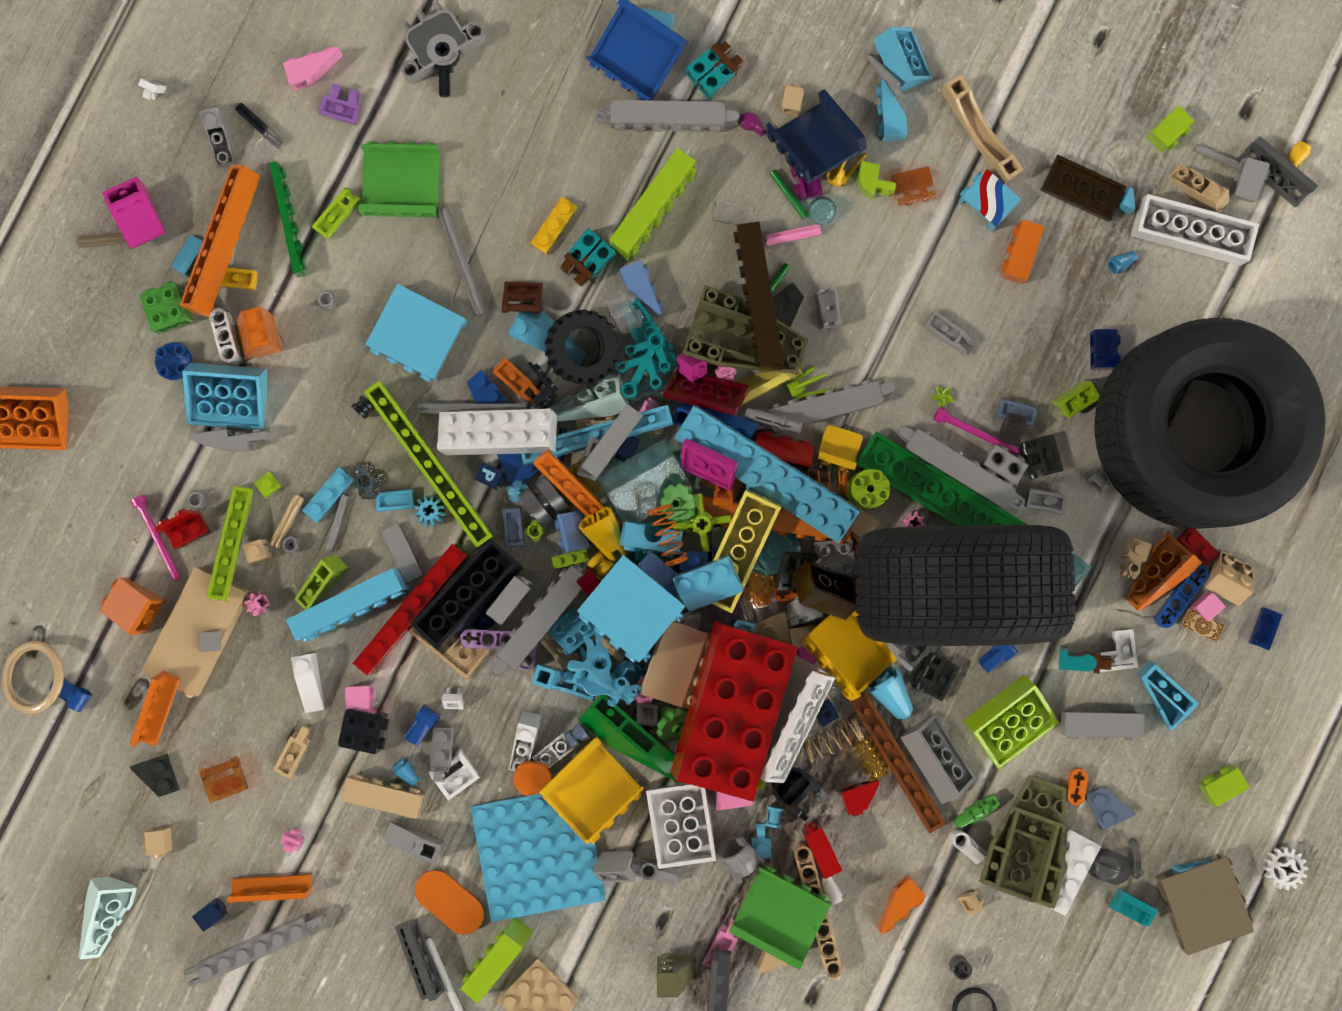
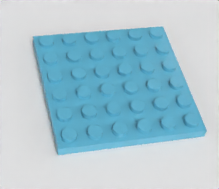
M540 794L525 795L470 807L491 922L606 900L603 882L593 873L596 860L598 859L596 842L594 844L591 842L585 844Z

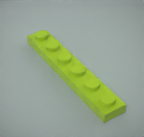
M233 486L206 596L207 599L228 602L254 493L253 489Z

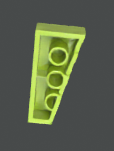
M513 918L504 930L501 929L495 937L496 941L494 944L490 943L483 952L485 953L484 957H479L473 964L474 970L472 972L468 970L462 978L464 983L460 990L476 1003H479L523 949L533 930L518 918Z

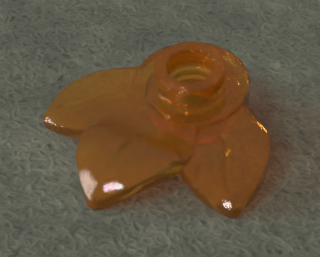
M752 572L748 578L749 587L744 589L743 596L747 602L753 603L757 608L767 607L771 602L770 594L775 586L774 576L769 574L762 579L758 573Z

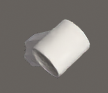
M955 828L950 831L949 840L957 849L976 865L984 860L987 851L962 829ZM959 835H963V840L956 843V838Z

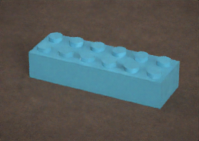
M391 568L286 619V622L295 641H311L319 637V632L322 634L336 629V624H346L354 620V615L356 617L371 612V607H381L389 603L387 600L389 598L392 600L406 595L405 591L409 587L405 583L399 568Z

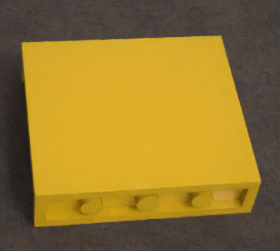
M856 610L846 620L829 614L801 640L804 648L813 655L817 664L827 673L836 677L833 683L841 689L843 696L850 701L861 696L860 693L892 662L897 660L886 643L872 640L862 633L856 616H859V614L856 613Z
M597 737L591 740L538 792L585 844L590 842L594 844L601 837L599 833L604 828L608 830L615 823L613 819L618 814L622 816L629 809L627 805L632 800L636 802L643 795L641 791L644 789L601 745L602 742Z

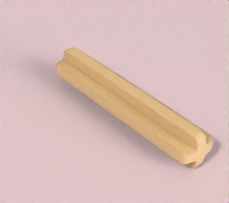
M299 495L293 496L269 542L271 546L275 548L281 546L304 501L303 497Z

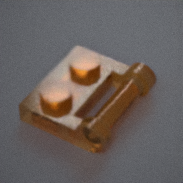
M238 756L232 757L230 761L209 769L203 768L199 771L210 803L249 788ZM233 768V774L211 782L210 776Z

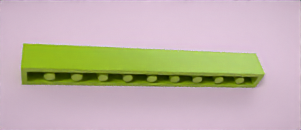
M377 381L364 391L365 395L476 548H481L490 538L493 539L495 536L385 384Z

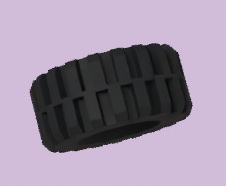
M581 309L569 312L553 323L547 332L548 336L544 342L546 350L544 352L549 360L547 363L550 367L552 366L553 372L556 375L561 376L565 381L575 384H588L605 378L614 369L615 362L619 360L618 350H621V344H618L617 339L619 335L614 331L615 326L607 321V317L604 315L600 316L598 312L593 310ZM574 330H589L598 340V356L588 365L575 364L566 354L565 341Z

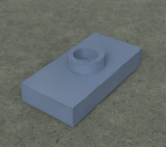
M1001 398L996 417L1033 427L1039 408Z
M522 508L502 509L505 548L525 546Z

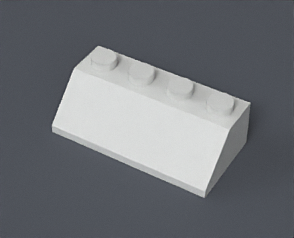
M1067 827L1066 833H1064L1065 872L1056 906L1053 909L1066 916L1101 848L1094 841Z

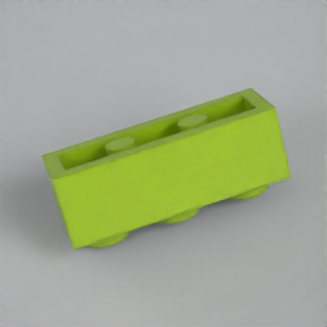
M587 549L551 557L554 569L590 561Z

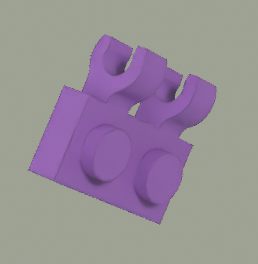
M332 84L330 95H323L318 113L322 116L356 126L361 111V106L357 105L361 94L356 90L350 89L347 102L340 100L343 88H340V85Z

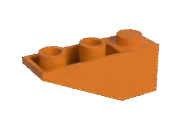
M908 874L893 886L877 927L881 934L890 932L895 927L894 924L897 921L904 920L910 914L909 911L912 908L919 907L924 902L926 895Z

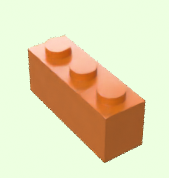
M1024 219L1015 224L1012 235H1014L1013 241L1009 242L1006 253L1009 254L1007 260L1003 261L1000 271H1003L1002 278L1021 284L1028 280L1044 230L1043 225Z

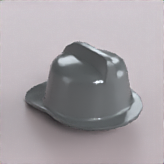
M1100 848L1088 872L1096 879L1118 885L1128 880L1132 867L1127 857L1122 854Z

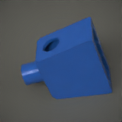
M680 551L686 552L685 556H688L689 559L675 564V570L687 571L711 562L712 552ZM684 554L675 555V559Z

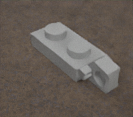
M433 728L430 767L431 772H434L433 781L444 782L445 772H449V768H451L453 728Z

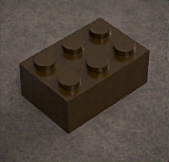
M806 560L792 574L801 605L844 620L856 610L857 594L851 577Z

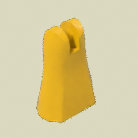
M610 507L598 510L596 518L592 514L583 518L579 523V529L611 562L617 560L614 553L617 549L622 556L629 554L628 550H624V546L619 545L621 530Z

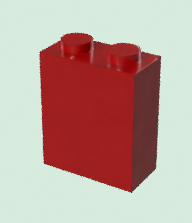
M812 820L805 823L804 827L801 828L802 833L824 878L827 879L843 871L819 821L814 822Z

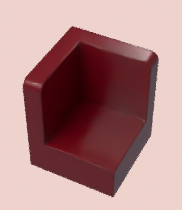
M588 566L586 568L587 572L579 577L576 583L589 597L601 581Z

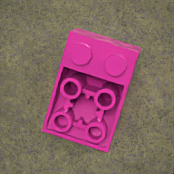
M137 176L102 192L107 207L130 249L166 234L150 193Z

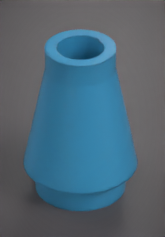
M1133 250L1113 256L1107 263L1108 268L1113 274H1121L1138 259V256Z
M402 757L392 766L393 773L411 787L419 781L420 778L408 759L405 760Z

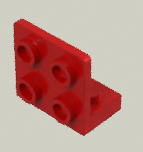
M186 509L176 512L175 517L171 519L165 518L157 523L158 526L153 528L155 532L166 533L174 550L211 532L200 511Z

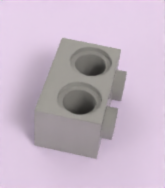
M1001 444L991 446L980 466L994 471L1000 479H1007L1013 485H1017L1029 465L1025 463V459L1021 456L1010 454L1008 452L1009 449ZM994 454H998L1001 457L999 464L993 461ZM1011 464H1014L1017 467V472L1015 474L1011 473L1009 470Z

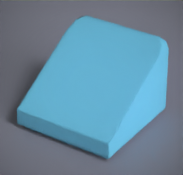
M1131 187L1124 192L1117 207V210L1129 215L1135 211L1134 191Z

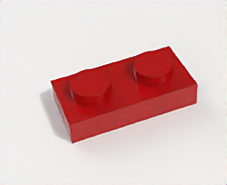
M1187 528L1176 539L1202 562V566L1206 567L1220 554L1196 529Z

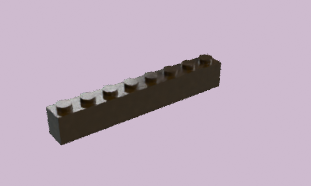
M760 222L737 224V230L733 232L735 244L738 243L739 249H736L737 260L741 261L742 264L739 267L740 278H744L745 284H742L743 296L747 295L748 299L745 302L746 313H750L751 319H748L749 331H753L754 337H751L752 349L756 348L757 355H754L755 367L759 366L760 373L783 370L784 361Z

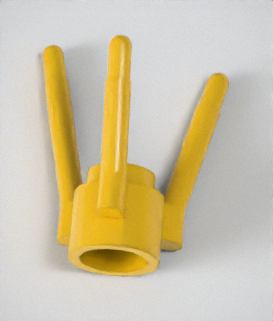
M863 154L846 175V172L843 170L846 161L839 168L836 167L834 170L829 171L826 175L828 177L827 182L836 187H841L842 184L845 185L848 178L866 158L867 154Z

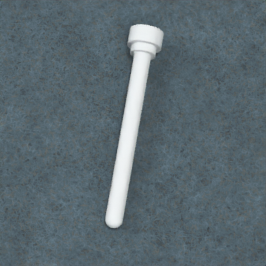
M426 938L425 941L454 1010L463 1011L433 940Z

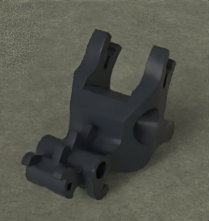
M791 767L784 783L771 782L776 800L804 821L809 817L798 805L811 792L824 800L828 798L824 788L811 775L800 768Z

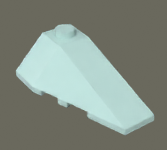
M112 877L90 879L85 900L79 959L98 958L101 956L112 938L111 934L115 927L121 924L123 921L121 919L122 916L133 905L137 890L135 885Z

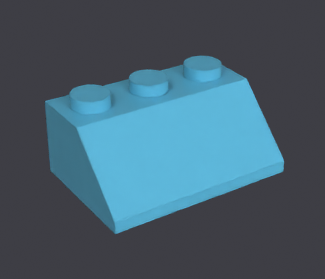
M890 27L874 38L876 50L883 60V66L901 83L900 88L902 91L933 79L912 27Z
M730 554L679 573L672 578L679 597L689 612L744 591Z

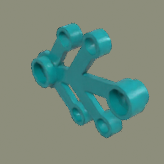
M652 333L648 336L647 341L625 347V354L629 358L635 357L639 351L648 349L643 356L625 362L619 361L616 364V370L619 374H625L628 369L639 366L632 380L625 383L621 388L622 394L626 399L636 397L638 393L637 386L646 369L650 377L651 388L653 390L661 388L662 382L657 376L652 361L655 352L660 362V372L666 374L671 369L670 363L666 360L663 351L666 339L661 333ZM656 340L660 341L658 345H654L653 342ZM629 349H634L632 354L627 353ZM624 365L625 369L619 370V366ZM662 365H668V368L665 370L661 368ZM654 381L659 382L658 386H653L652 384ZM628 390H633L631 395L627 394Z

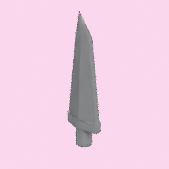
M865 54L879 77L886 81L893 95L897 96L899 100L903 99L905 93L900 88L901 83L874 56Z

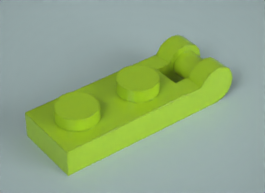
M347 187L338 194L312 225V228L327 240L362 201L358 196L351 194L352 191ZM347 199L349 203L344 205L343 201Z

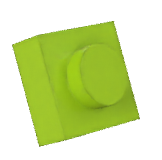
M270 471L254 482L264 498L270 497L282 488Z

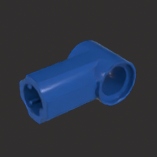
M1014 645L993 646L977 661L987 673H990L1003 661H1008L1014 657L1018 650Z
M64 678L58 697L66 701L65 704L70 709L81 712L92 694L85 688L75 686Z
M424 704L414 719L416 720L404 738L410 743L419 746L429 729H432L439 719L440 714Z

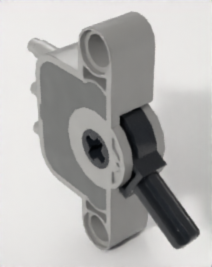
M433 0L432 4L436 10V13L427 18L422 10L418 9L416 14L420 22L413 27H410L405 19L400 20V24L406 33V43L414 56L403 63L401 70L405 79L409 83L414 84L434 72L439 73V96L447 98L450 97V73H454V68L458 66L461 60V54L464 55L481 45L486 39V34L482 24L477 21L470 22L461 28L455 16L450 11L444 10L438 0ZM474 31H481L477 36L472 35ZM411 69L416 70L412 75L407 74Z

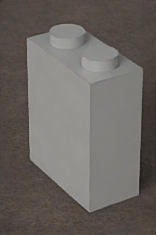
M524 575L514 576L486 614L500 625L506 624L534 588L531 586L532 581Z

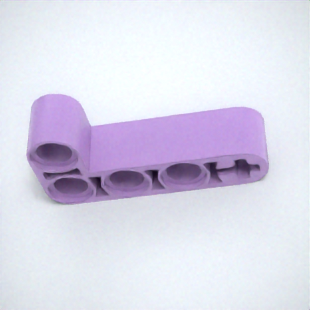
M468 629L461 633L460 642L463 647L468 649L497 650L502 644V639L509 636L511 632ZM467 634H470L471 638H477V634H480V645H476L477 640H471L470 644H467L463 638H466ZM486 635L494 638V642L491 645L484 644L483 638ZM536 647L528 655L531 659V665L528 667L520 665L519 669L523 671L532 669L535 663Z

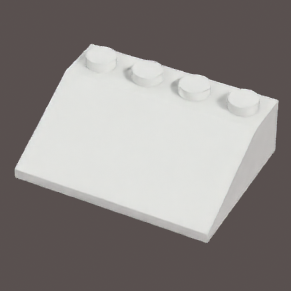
M682 782L646 790L658 869L716 861L717 850L707 789Z

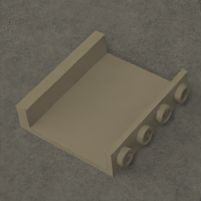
M1221 853L1216 854L1217 860L1166 877L1163 874L1155 876L1180 949L1187 955L1254 932L1252 926L1254 921L1251 915L1247 913L1245 907L1247 906L1246 899L1240 893L1239 880L1232 871L1234 868L1233 863L1229 857Z

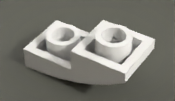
M562 733L532 756L535 762L536 760L541 761L550 768L574 748Z

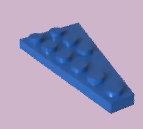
M482 370L467 381L476 404H511ZM521 453L497 454L510 486H513V483L517 480H521L522 484H524L540 471L534 464L525 466Z

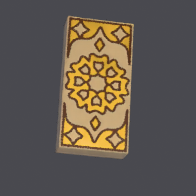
M1190 608L1187 609L1180 626L1213 642H1218L1225 626L1213 619L1206 621L1200 613Z

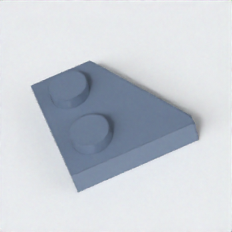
M1102 786L1087 792L1085 795L1089 807L1102 831L1136 815L1132 809Z

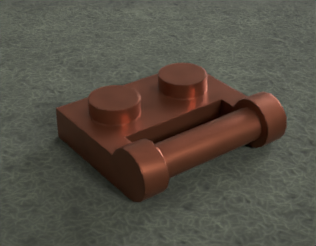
M505 282L502 313L512 311L541 314L543 283ZM509 301H514V302H535V305H532V304H509Z

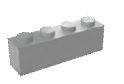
M1060 710V734L1067 736V739H1079V736H1086V739L1098 740V736H1102L1106 740H1117V737H1124V740L1136 741L1137 737H1143L1144 714L1139 712Z

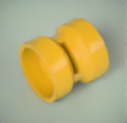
M599 551L587 565L591 569H595L597 575L603 578L612 569L614 563L606 560L605 556Z

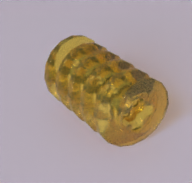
M871 737L864 738V741H859L852 746L856 748L852 752L853 755H860L856 760H863L860 767H867L864 774H871L868 782L877 780L889 772L886 771L888 769L887 764H882L884 759L879 757L880 752L874 751L877 746L870 744L873 740Z

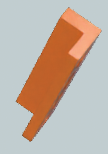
M164 670L152 678L129 745L135 747L143 741L155 747L159 743L181 678Z
M311 874L233 878L232 894L227 897V903L306 899L312 893Z

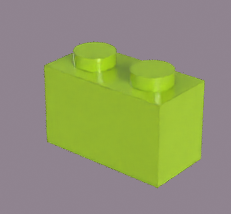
M1178 105L1146 138L1161 153L1167 148L1170 151L1178 143L1176 139L1180 135L1185 137L1192 130L1190 126L1195 121Z
M1233 765L1222 766L1219 768V772L1203 777V781L1198 783L1208 803L1215 807L1220 806L1250 788L1239 768Z

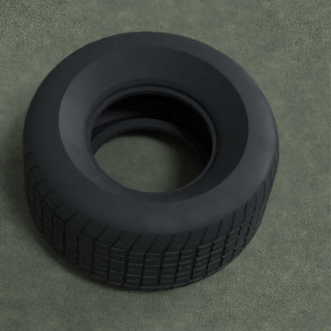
M1203 318L1174 326L1145 340L1129 351L1112 370L1102 388L1096 406L1094 421L1096 448L1102 467L1112 485L1127 502L1145 515L1168 525L1192 529L1243 525L1264 518L1283 507L1303 488L1312 475L1322 451L1325 437V408L1320 388L1311 369L1299 353L1275 333L1259 325L1247 323V321L1233 320L1232 318ZM1189 380H1203L1220 386L1234 398L1243 416L1244 437L1242 445L1234 459L1217 472L1197 468L1186 461L1174 447L1169 435L1168 412L1171 402L1178 390Z
M1044 525L897 527L870 531L864 534L858 542V549L855 551V555H857V558H855V565L857 566L855 567V574L858 577L855 578L857 585L856 594H858V597H856V613L859 616H856L862 633L872 640L892 644L923 646L1022 645L1058 640L1069 634L1073 627V621H1075L1076 616L1073 614L1076 611L1074 604L1075 595L1073 594L1075 591V584H1073L1075 582V575L1072 574L1075 571L1073 564L1074 555L1072 554L1074 549L1067 533L1056 527Z

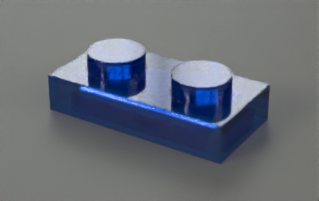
M1261 607L1249 644L1270 650L1283 614Z

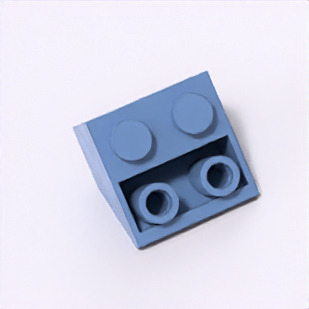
M581 511L557 515L558 519L555 520L557 531H561L562 538L559 539L561 550H565L566 553H572L591 548L589 539L578 527L584 518Z

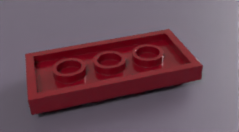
M677 368L663 391V398L736 415L749 392V385L710 375H704L691 382Z

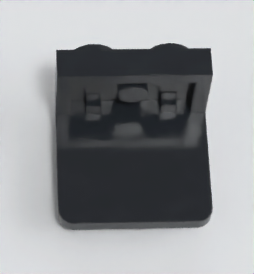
M530 361L528 363L529 367L546 386L532 400L540 409H548L554 404L553 400L558 396L556 393L558 388L550 378H544L546 374L537 363L533 365Z
M350 708L345 710L338 741L339 747L370 754L379 753L385 746L386 738H383L384 731L388 730L390 719H387L388 714L382 712L374 714Z

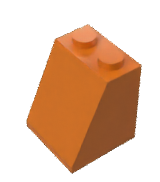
M262 307L240 312L235 324L244 360L282 351L273 314Z
M119 577L112 583V590L102 600V607L99 611L131 635L147 633L163 606L165 599L127 577Z

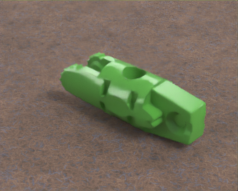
M995 795L979 799L973 805L963 809L964 812L954 818V825L962 828L970 823H977L1000 805Z

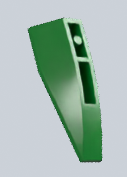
M599 695L579 717L578 720L607 746L678 782L670 772L675 754L642 724H636V719L618 703L615 706L608 705L607 701L611 698L610 696Z

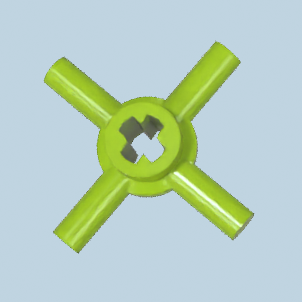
M697 493L699 505L696 508L695 516L689 521L677 522L673 530L692 528L694 532L700 534L702 552L710 551L707 533L711 531L713 525L731 523V516L712 517L708 512L704 511L702 493ZM699 519H704V526H700Z

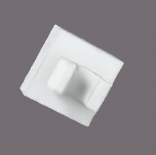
M140 78L138 86L145 88L142 97L148 100H155L157 93H165L167 87L150 78Z
M447 688L446 694H442L444 709L463 710L464 700L460 688L457 689L456 694H451L450 688Z

